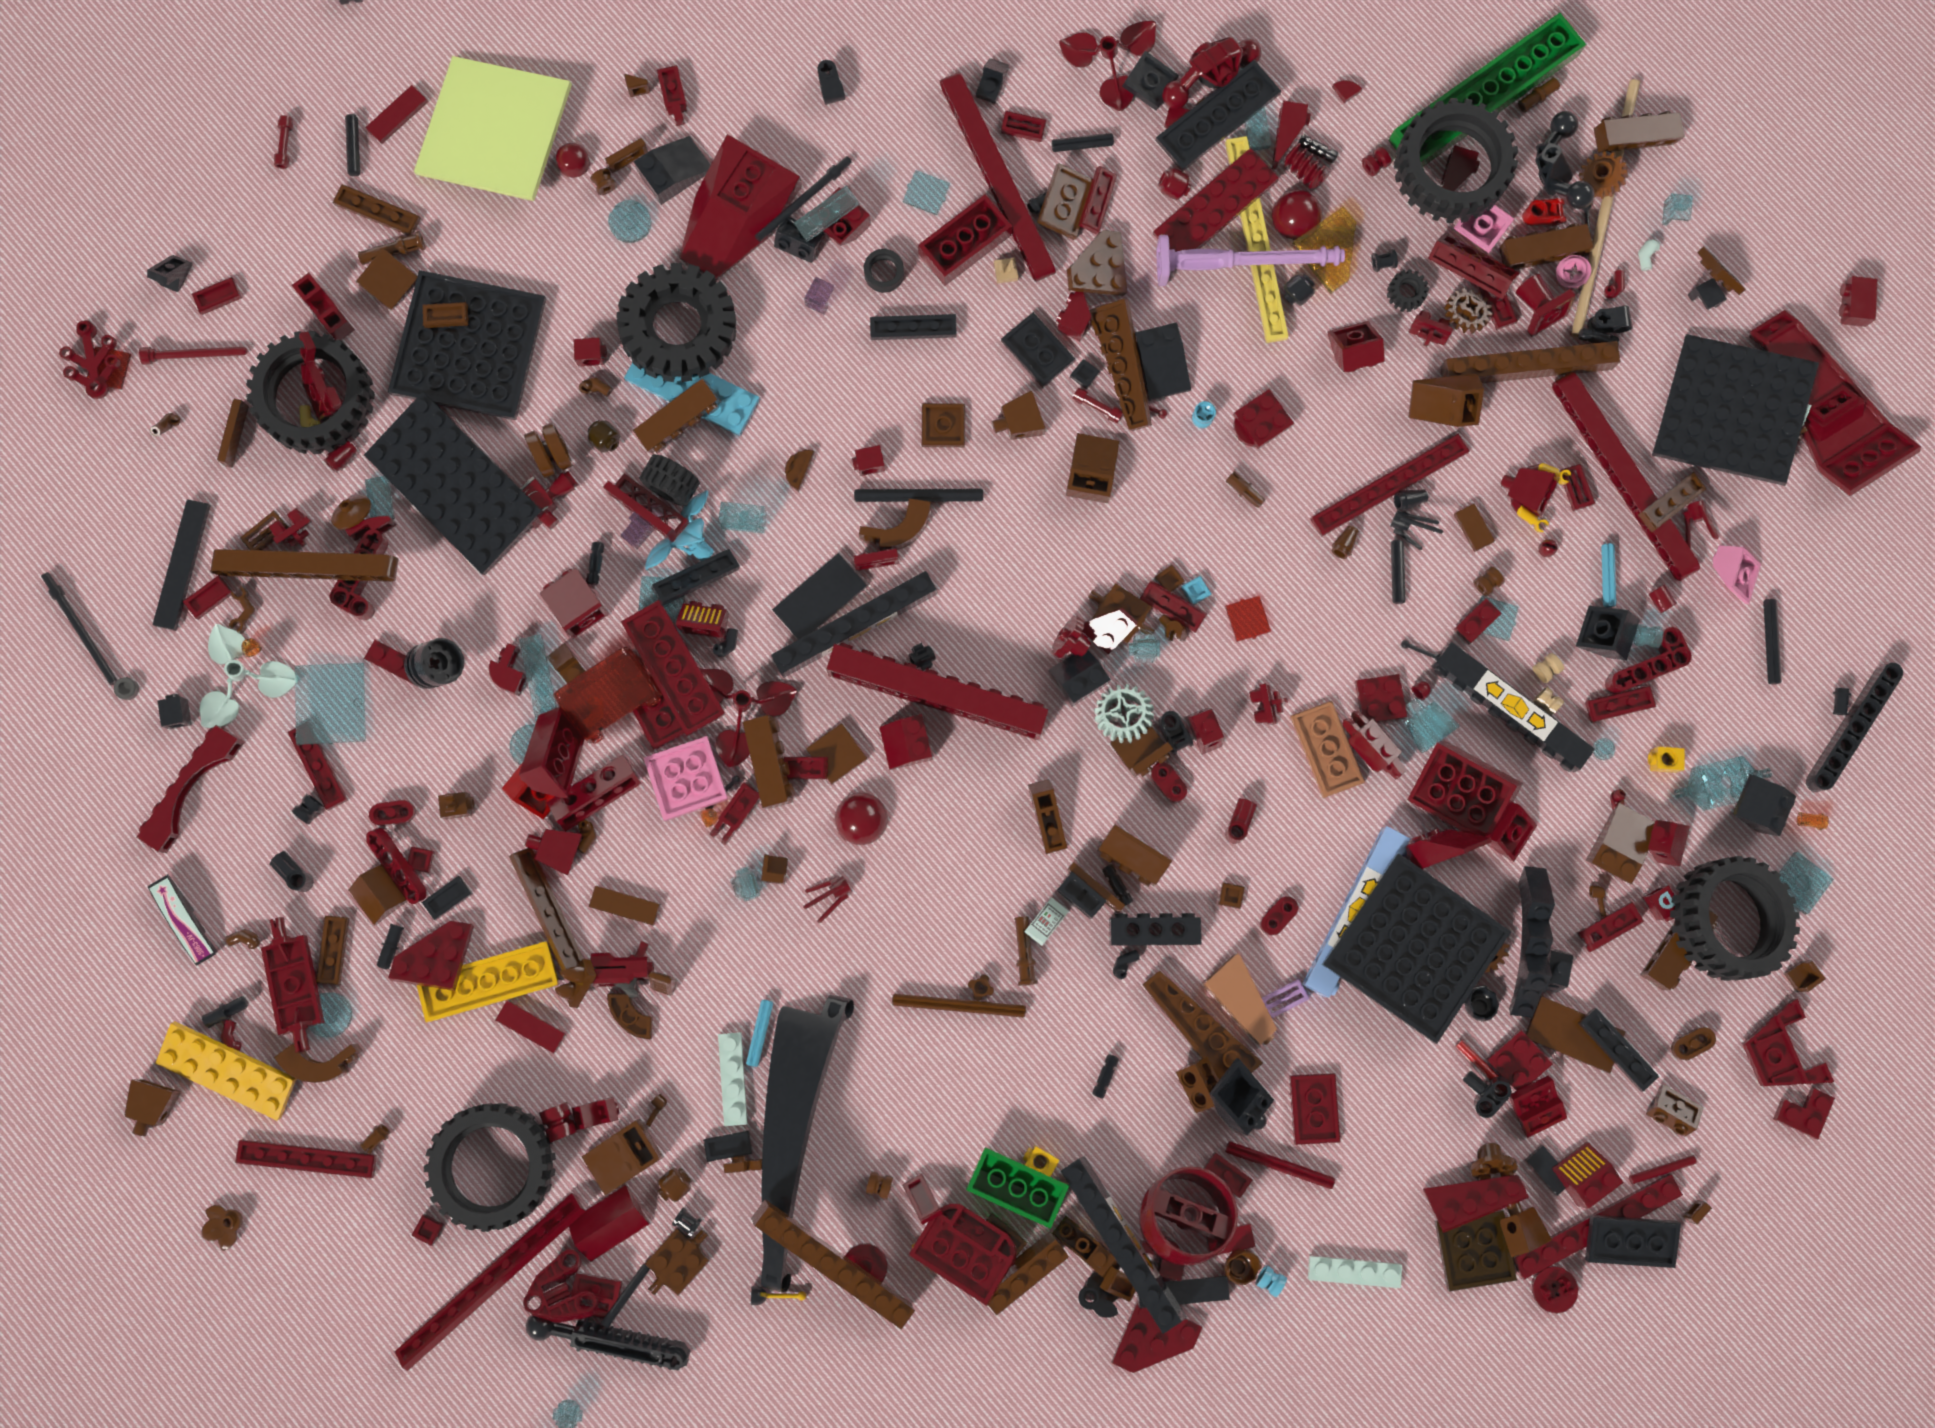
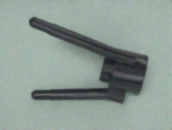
M1398 510L1390 525L1395 528L1393 533L1400 535L1419 550H1422V546L1403 532V530L1408 531L1411 524L1440 534L1443 533L1442 529L1422 523L1438 525V520Z

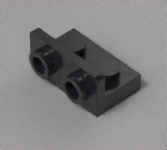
M789 217L776 230L774 247L812 263L815 252L824 239L825 232Z

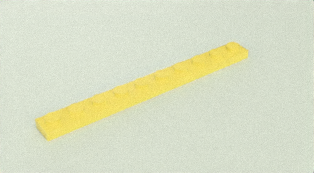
M1247 136L1226 139L1225 146L1229 165L1250 149ZM1258 198L1240 214L1247 252L1271 251L1260 198ZM1274 264L1250 265L1266 343L1287 340L1288 332Z

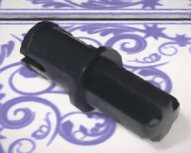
M390 923L384 943H381L383 947L377 961L379 968H390L396 949L399 950L397 946L404 927Z
M244 996L227 1004L222 1003L219 1005V1008L203 1015L202 1021L206 1027L211 1028L221 1021L230 1020L232 1015L246 1009L249 1003Z

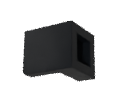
M1714 278L1695 287L1688 294L1692 302L1700 298L1707 310L1713 307L1717 308L1727 300Z

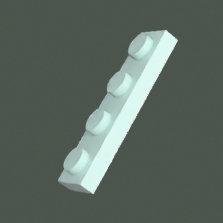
M742 1032L718 1034L724 1126L748 1124Z
M1309 1255L1308 1280L1401 1288V1264Z

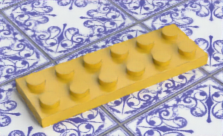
M545 941L464 964L455 991L421 985L416 986L425 1022L428 1023L560 984L549 942Z
M176 1021L170 1023L155 1063L276 1121L282 1117L296 1082V1078L236 1049L230 1048Z

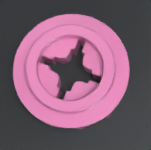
M1571 255L1564 258L1556 268L1558 282L1561 286L1568 289H1579L1583 284H1587L1591 276L1590 263L1579 255ZM1576 265L1577 272L1580 274H1575L1574 278H1572L1571 280L1570 273L1567 272L1573 271V268H1575Z

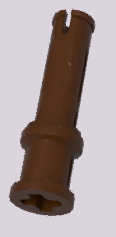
M417 231L415 235L405 238L400 236L394 242L359 251L358 258L360 263L365 265L372 262L382 249L392 256L398 254L406 256L408 252L419 249L422 251L426 250V246L420 231Z
M1028 916L1014 918L1019 960L1016 963V967H1019L1020 977L1018 986L1038 984V980L1035 979L1034 966L1036 961L1032 959L1031 938L1024 932L1029 926Z

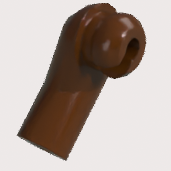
M596 377L586 379L579 384V390L583 394L599 391L608 397L613 391L612 387Z
M173 413L165 414L156 425L150 428L151 435L157 437L170 430L172 426H178L180 424V417Z
M583 820L578 824L580 834H582V841L578 845L577 850L586 855L596 839V833L592 823L588 820Z
M242 929L225 937L229 947L240 942L248 945L249 949H255L260 945L258 935L248 929Z

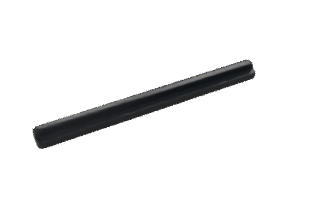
M855 489L854 500L855 502H909V499L928 502L983 501V489Z

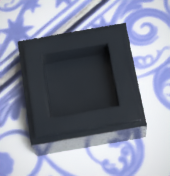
M1082 359L1071 373L1070 378L1087 390L1100 374V371L1085 359Z

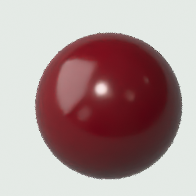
M1292 190L1278 198L1273 206L1271 216L1274 227L1282 236L1292 240H1304L1317 232L1321 225L1323 214L1322 207L1314 195L1304 190Z
M866 792L848 795L840 802L835 812L837 831L843 839L855 845H867L875 842L883 835L888 823L887 810L882 801Z

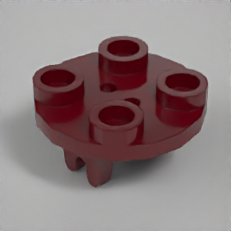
M1550 1266L1538 1272L1532 1278V1293L1539 1307L1547 1312L1558 1314L1566 1312L1574 1306L1578 1298L1579 1289L1576 1279L1569 1271L1559 1266Z

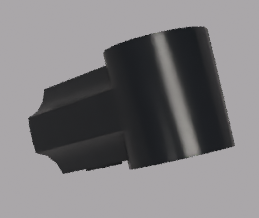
M286 851L276 854L271 859L269 865L285 880L290 889L307 892L312 888L314 883L313 877L306 873ZM302 876L303 883L298 887L296 881L298 877Z

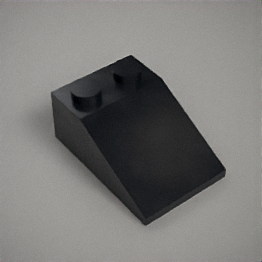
M690 136L652 149L634 161L638 174L661 205L705 177L711 166Z
M1177 322L1135 332L1143 379L1149 401L1191 391L1183 342Z

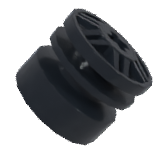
M436 638L413 646L406 655L404 668L408 679L415 686L422 689H433L452 683L461 676L464 669V656L461 649L453 641L446 638Z

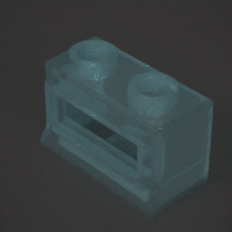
M721 502L719 513L721 529L765 533L767 516L765 506Z

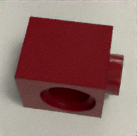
M600 337L573 339L574 360L578 367L604 365V358L607 357L606 344L602 343Z
M880 445L855 450L856 457L852 458L854 471L859 470L860 476L885 471Z

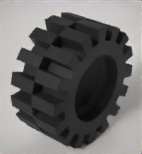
M1408 269L1406 273L1405 270H1402L1394 276L1387 288V291H1389L1387 298H1390V304H1395V309L1400 307L1401 312H1404L1405 309H1407V312H1411L1412 309L1416 310L1422 305L1429 291V287H1426L1428 285L1427 280L1423 281L1425 278L1423 274L1419 277L1418 271H1415L1413 274L1412 270ZM1403 284L1412 285L1415 288V296L1411 298L1404 297L1400 292V286Z

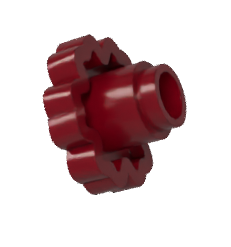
M1074 616L1071 621L1065 624L1059 631L1052 646L1053 655L1062 658L1069 651L1074 655L1080 656L1087 652L1091 641L1082 633L1084 620Z

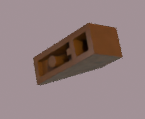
M1047 779L1028 784L1045 853L1049 854L1067 849L1055 792L1050 780Z

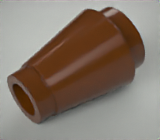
M1347 526L1332 544V553L1341 559L1351 556L1359 530L1354 526Z

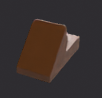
M565 643L547 656L554 669L562 676L572 691H575L591 679Z

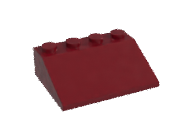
M1443 740L1436 743L1407 801L1462 832L1491 838L1513 804L1523 783Z

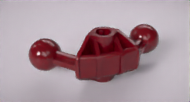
M1227 37L1212 43L1205 42L1201 44L1190 56L1189 63L1192 67L1180 81H1172L1165 86L1162 93L1164 103L1172 109H1179L1185 106L1190 96L1189 89L1200 76L1215 86L1223 87L1227 85L1237 75L1240 65L1246 67L1253 60L1258 63L1262 53L1259 43L1253 39H1244L1237 43L1234 38Z

